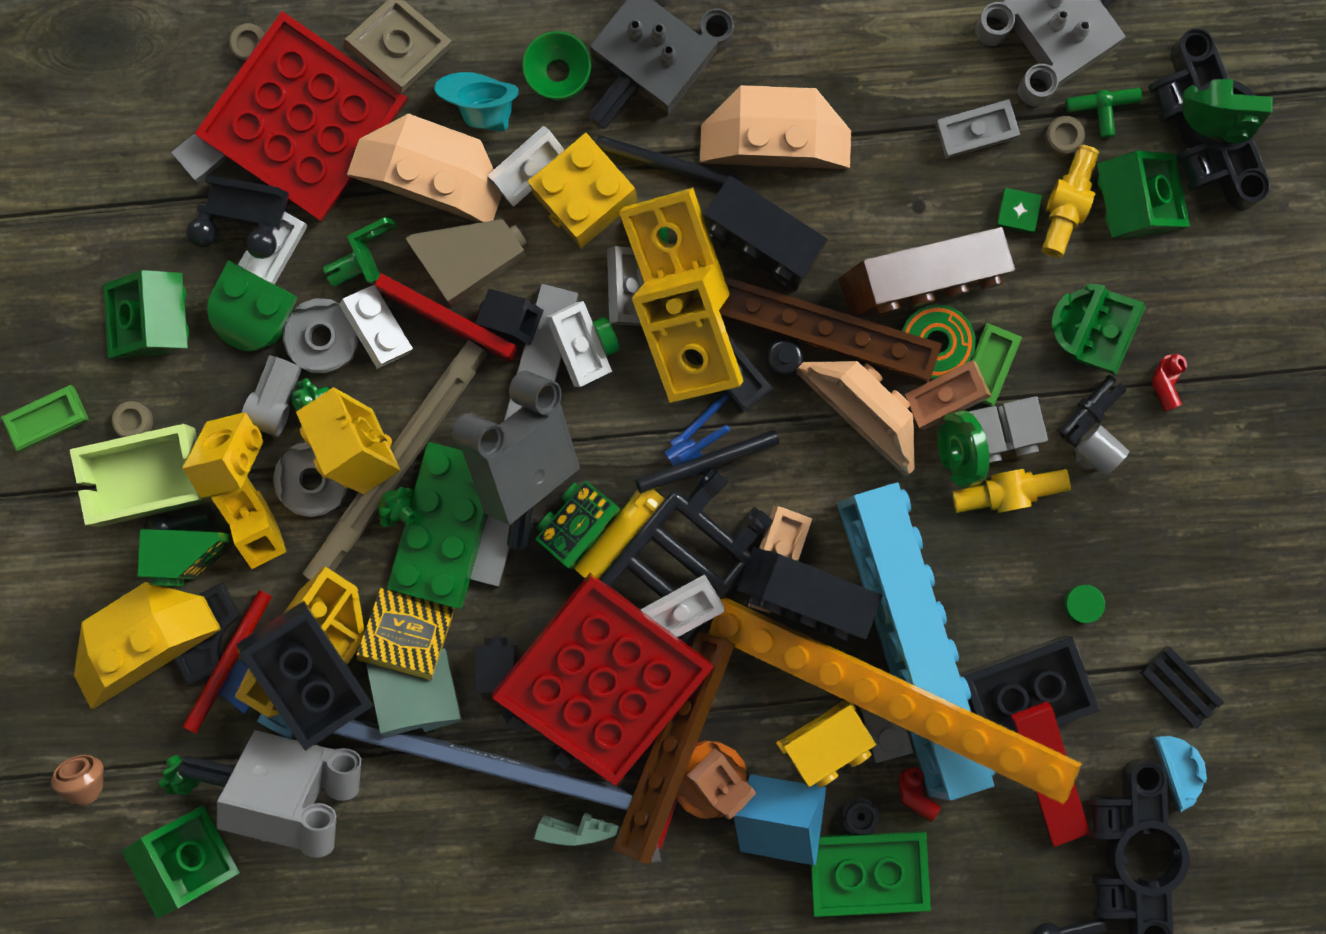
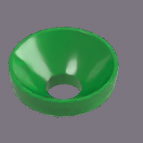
M562 31L547 32L535 38L527 47L522 62L523 74L527 84L540 97L552 101H563L576 96L586 86L591 74V58L586 46L576 36ZM555 62L565 63L569 68L568 77L561 82L552 81L547 75L548 67Z

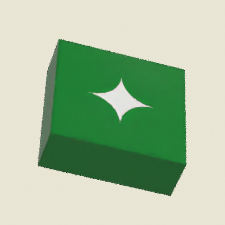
M1004 188L996 227L1033 234L1036 229L1042 195Z

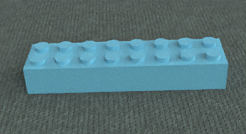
M896 482L837 502L862 585L866 589L883 595L874 617V623L890 674L971 712L968 700L971 698L970 689L965 678L960 677L955 663L959 661L958 651L953 640H948L944 624L947 623L945 610L942 604L935 600L932 587L935 585L934 575L928 564L924 565L920 549L923 548V541L917 527H912L908 512L911 511V503L907 492L904 489L901 490L899 483ZM908 730L919 767L924 773V782L929 797L952 801L994 787L992 776L995 775V771Z

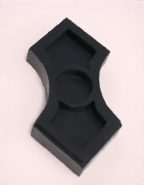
M224 582L198 594L206 599L221 630L174 659L187 686H191L213 673L221 658L223 636L229 626L241 617Z

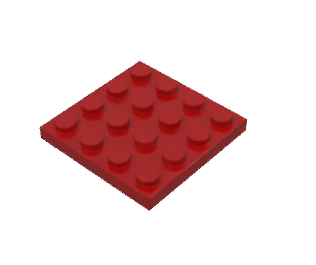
M281 11L194 134L266 185L279 187L288 192V200L320 222H323L353 180L352 177L347 176L359 139L393 122L408 102V99L327 41Z
M589 573L493 691L492 697L495 701L616 786L714 667L709 660L592 573Z

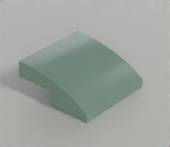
M445 648L441 651L432 680L366 663L379 730L383 738L421 727L427 732L462 722Z

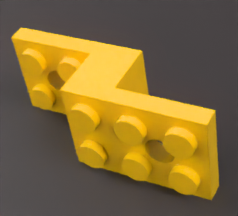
M686 189L623 207L619 214L644 280V284L632 297V301L669 402L740 387L744 380L719 312L730 293L694 189ZM668 227L673 229L677 234V243H665L660 237V228ZM689 349L698 351L703 357V364H691L685 357V351Z

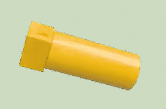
M653 489L640 494L637 490L629 499L630 501L573 568L584 578L589 573L599 578L664 501V498Z

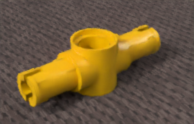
M1079 145L1069 173L1064 175L1062 180L1058 179L1052 190L1046 211L1050 212L1049 220L1051 224L1041 250L1048 256L1054 258H1062L1064 256L1072 230L1077 228L1079 223H1084L1095 196V192L1091 191L1092 183L1090 179L1099 155V151L1096 148Z
M1024 469L990 475L991 479L985 480V485L952 491V497L956 513L990 507L991 510L997 509L998 513L1031 507L1032 502H1037V497L1071 491V484L1067 469L1032 475V472L1025 473Z

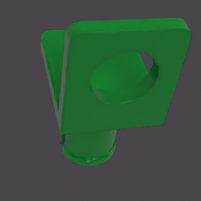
M385 217L347 236L352 247V253L323 267L325 274H331L327 279L334 288L362 273L368 283L375 285L380 273L366 243L397 228L396 221Z

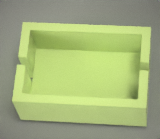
M180 424L70 449L76 483L86 486L96 485L97 492L86 489L78 491L85 525L102 527L211 502L210 496L200 498L182 470L197 441L195 428L186 424Z

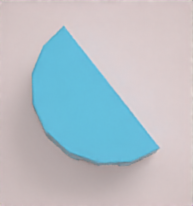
M1168 735L1153 737L1177 810L1182 812L1194 805L1197 797L1202 792L1203 785L1207 780L1205 762L1198 750L1182 739Z

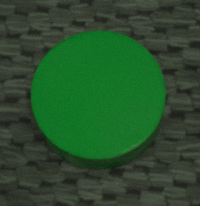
M602 317L593 321L592 323L606 357L619 352V342L609 320Z
M1078 585L1067 593L1064 607L1067 615L1072 620L1079 623H1092L1102 616L1105 610V599L1096 587Z

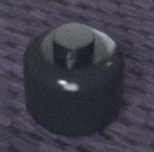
M791 339L774 341L769 346L765 355V363L768 370L780 378H788L795 375L797 368L804 360L801 347Z

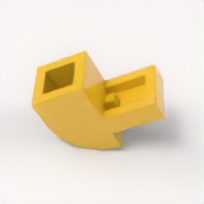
M246 477L241 489L211 496V499L230 525L235 546L251 569L286 553L277 522L260 490L256 491L248 477Z

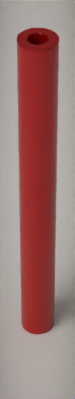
M258 590L183 725L184 728L197 734L240 656L236 644L253 633L272 599L271 595Z

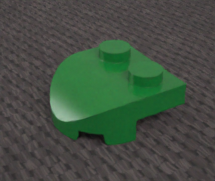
M1233 79L1212 80L1210 88L1198 91V88L1192 85L1183 92L1182 109L1190 127L1201 135L1224 138L1229 143H1242L1250 140L1272 113L1273 97L1233 94Z
M228 260L209 297L207 305L208 318L214 331L227 344L243 351H257L274 345L283 336L282 329L299 297Z
M1087 284L1085 288L1077 290L1072 294L1067 293L1058 302L1052 317V328L1059 345L1071 359L1116 376L1146 306L1142 301L1108 291L1104 285Z

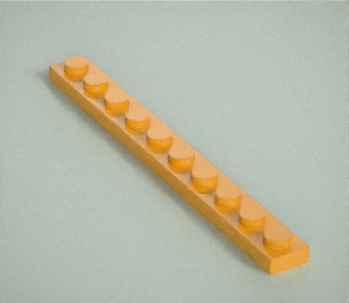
M728 598L720 599L724 604L725 612L714 617L708 634L727 639L734 643V647L1062 804L1067 800L1082 763Z

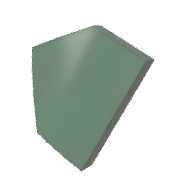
M587 812L584 813L580 826L544 815L538 824L534 839L560 845H582L616 836L619 834L621 827L613 823L604 822L603 820L592 818L593 815Z

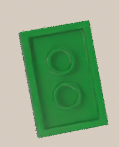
M925 831L820 836L816 865H810L814 917L931 911L927 834Z

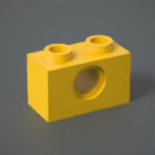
M246 412L206 422L182 467V470L200 498L242 488L264 442L258 427L253 425Z

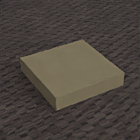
M387 0L345 38L344 47L401 95L451 48L452 41L404 0Z

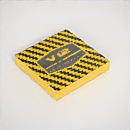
M380 588L357 652V660L432 680L454 615V607Z

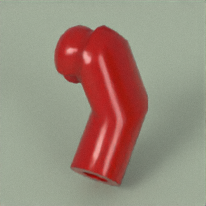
M1180 354L1166 355L1161 359L1152 377V386L1164 412L1182 405L1174 387L1180 373L1185 372L1187 368V362Z
M915 766L904 769L898 779L901 802L929 822H932L938 815L941 806L924 796L923 780L925 777L923 771Z

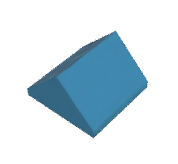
M751 774L747 784L752 786L756 795L734 816L740 852L816 865L826 787L818 788L817 785L808 787L806 783Z

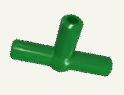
M1139 87L1117 91L1099 90L1095 94L1070 97L1065 99V109L1068 113L1097 109L1100 136L1103 139L1111 138L1116 135L1112 106L1141 102L1142 90Z

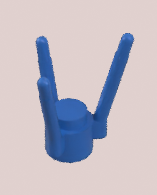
M725 393L708 407L681 435L670 441L672 447L667 449L665 453L673 466L702 456L703 454L700 450L729 432V426L725 425L695 443L693 438L687 441L729 399Z

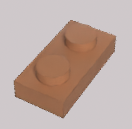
M973 360L905 394L907 401L911 405L910 408L918 427L922 430L943 421V417L948 413L963 411L992 397L977 363Z

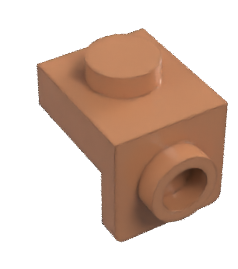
M715 748L687 775L708 805L727 819L734 817L756 795L752 786L741 780L725 756Z

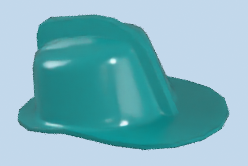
M470 72L453 73L444 76L435 83L434 88L438 97L457 105L463 120L469 127L499 132L507 130L512 110V100L519 93V89L513 84L500 82L485 75Z

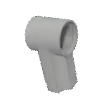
M269 355L256 391L248 396L241 412H246L253 425L258 427L261 432L278 437L283 431L290 411L288 403L302 367Z
M1098 425L1074 448L1076 453L1075 464L1083 471L1089 469L1099 470L1103 475L1107 476L1117 468L1130 451L1103 426Z

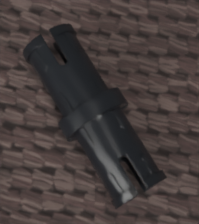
M1107 375L1105 380L1088 399L1082 398L1077 404L1079 408L1057 429L1060 437L1064 438L1072 428H1075V432L1066 440L1068 444L1075 447L1095 423L1100 424L1106 418L1104 413L1126 392L1123 384L1120 382L1111 393H1108L1107 391L1117 379Z

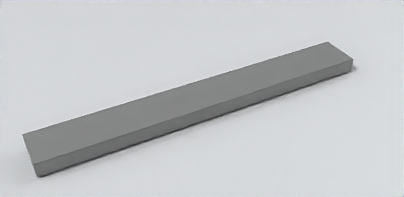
M541 284L536 305L544 311L531 345L525 344L517 374L522 371H529L556 381L562 356L546 316L576 303L579 297L578 293ZM511 398L505 420L522 408V406L512 402ZM489 515L487 516L470 579L500 587L510 547L507 545L508 524Z

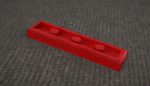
M382 273L375 283L376 289L380 294L456 335L466 340H471L482 349L507 362H512L518 352L517 347L511 342Z
M1048 701L1011 715L1017 734L1067 756L1053 708ZM1075 782L1067 800L1063 804L1034 790L1049 840L1054 847L1090 834Z

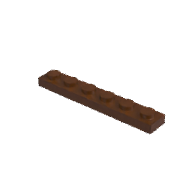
M724 276L730 295L719 310L722 318L930 382L942 345L941 343Z
M697 632L692 648L709 660L714 668L656 737L613 846V851L650 865L735 644L727 639Z

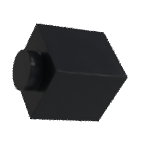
M489 288L485 299L480 304L479 315L475 324L498 336L531 345L544 310L527 299Z
M507 637L484 638V645L475 646L476 693H493L517 663V645H507Z

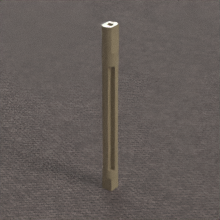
M471 340L467 341L391 446L401 471L366 494H357L327 536V540L302 573L304 576L311 579L323 566L335 571L379 511L377 504L381 501L382 495L396 487L475 376L477 369L488 355L484 349Z

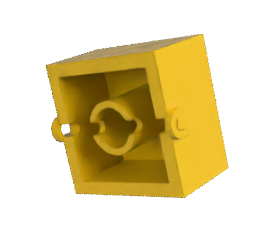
M587 133L583 134L528 180L533 195L551 214L549 218L558 229L562 227L581 249L619 218V211L623 207L638 202L635 187Z
M333 387L296 412L302 425L300 433L305 442L312 447L316 456L314 465L324 478H330L340 483L344 488H351L364 495L401 471L390 448L392 439L383 433L373 409Z
M848 701L840 702L776 742L782 753L788 754L808 787L816 784L818 788H822L839 776L836 772L839 768L847 763L855 767L872 756L869 750L876 746V743L857 715L856 707L853 703Z

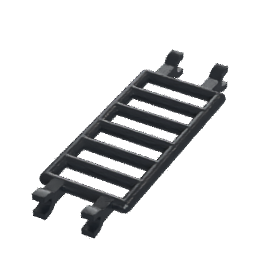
M709 469L688 498L679 491L669 493L598 579L619 593L612 585L628 569L661 598L675 591L676 589L637 557L652 539L697 578L705 575L720 599L727 598L740 583L751 554L747 548L758 535L769 527L773 520L762 510L759 511L756 507H753L733 536L728 534L702 511L709 501L729 482L717 471ZM676 509L737 561L723 579L662 528L663 524ZM707 622L678 638L688 645ZM509 710L502 716L506 720V724L517 733L526 725L525 721ZM557 744L548 753L553 758L552 760L564 770L569 767L575 758Z

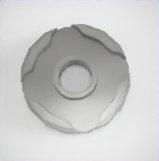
M315 298L301 303L294 309L295 311L287 319L283 329V343L287 355L293 362L313 374H330L341 370L353 360L359 348V338L339 303L331 299ZM320 326L328 327L331 331L330 341L324 346H315L311 339L313 331Z
M306 442L296 444L288 449L289 451L277 462L273 476L275 493L284 506L297 515L313 518L328 515L340 507L349 493V488H344L340 483L322 476V482L318 488L314 490L306 489L302 482L303 475L309 469H316L314 465L316 456L313 449Z

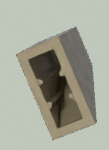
M503 219L416 233L405 238L451 307L527 258L522 248L528 244L516 225L509 228Z

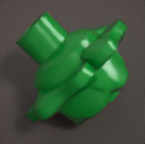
M305 378L302 381L296 382L297 390L292 393L291 403L297 412L330 389L327 386L317 389L315 385H311L309 379Z
M400 487L397 490L386 491L382 495L381 501L377 504L380 516L379 524L382 527L387 525L393 527L400 521L406 525H411L416 520L417 513L411 509V496L413 492L411 488L405 489Z
M177 755L170 757L166 761L168 769L163 771L162 775L164 778L158 783L161 788H165L168 795L174 793L189 794L200 783V781L179 775L182 759Z

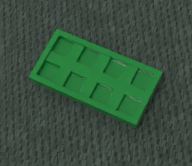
M428 442L411 501V509L417 513V517L411 525L405 524L387 589L462 609L488 515L482 509L462 450Z

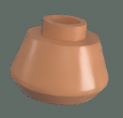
M78 755L69 758L55 769L51 779L52 789L70 804H90L98 798L103 789L104 766L101 760L90 755Z

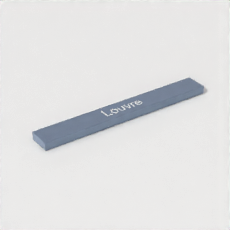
M354 718L333 732V734L628 810L635 793L634 790L408 731L383 738L377 723Z

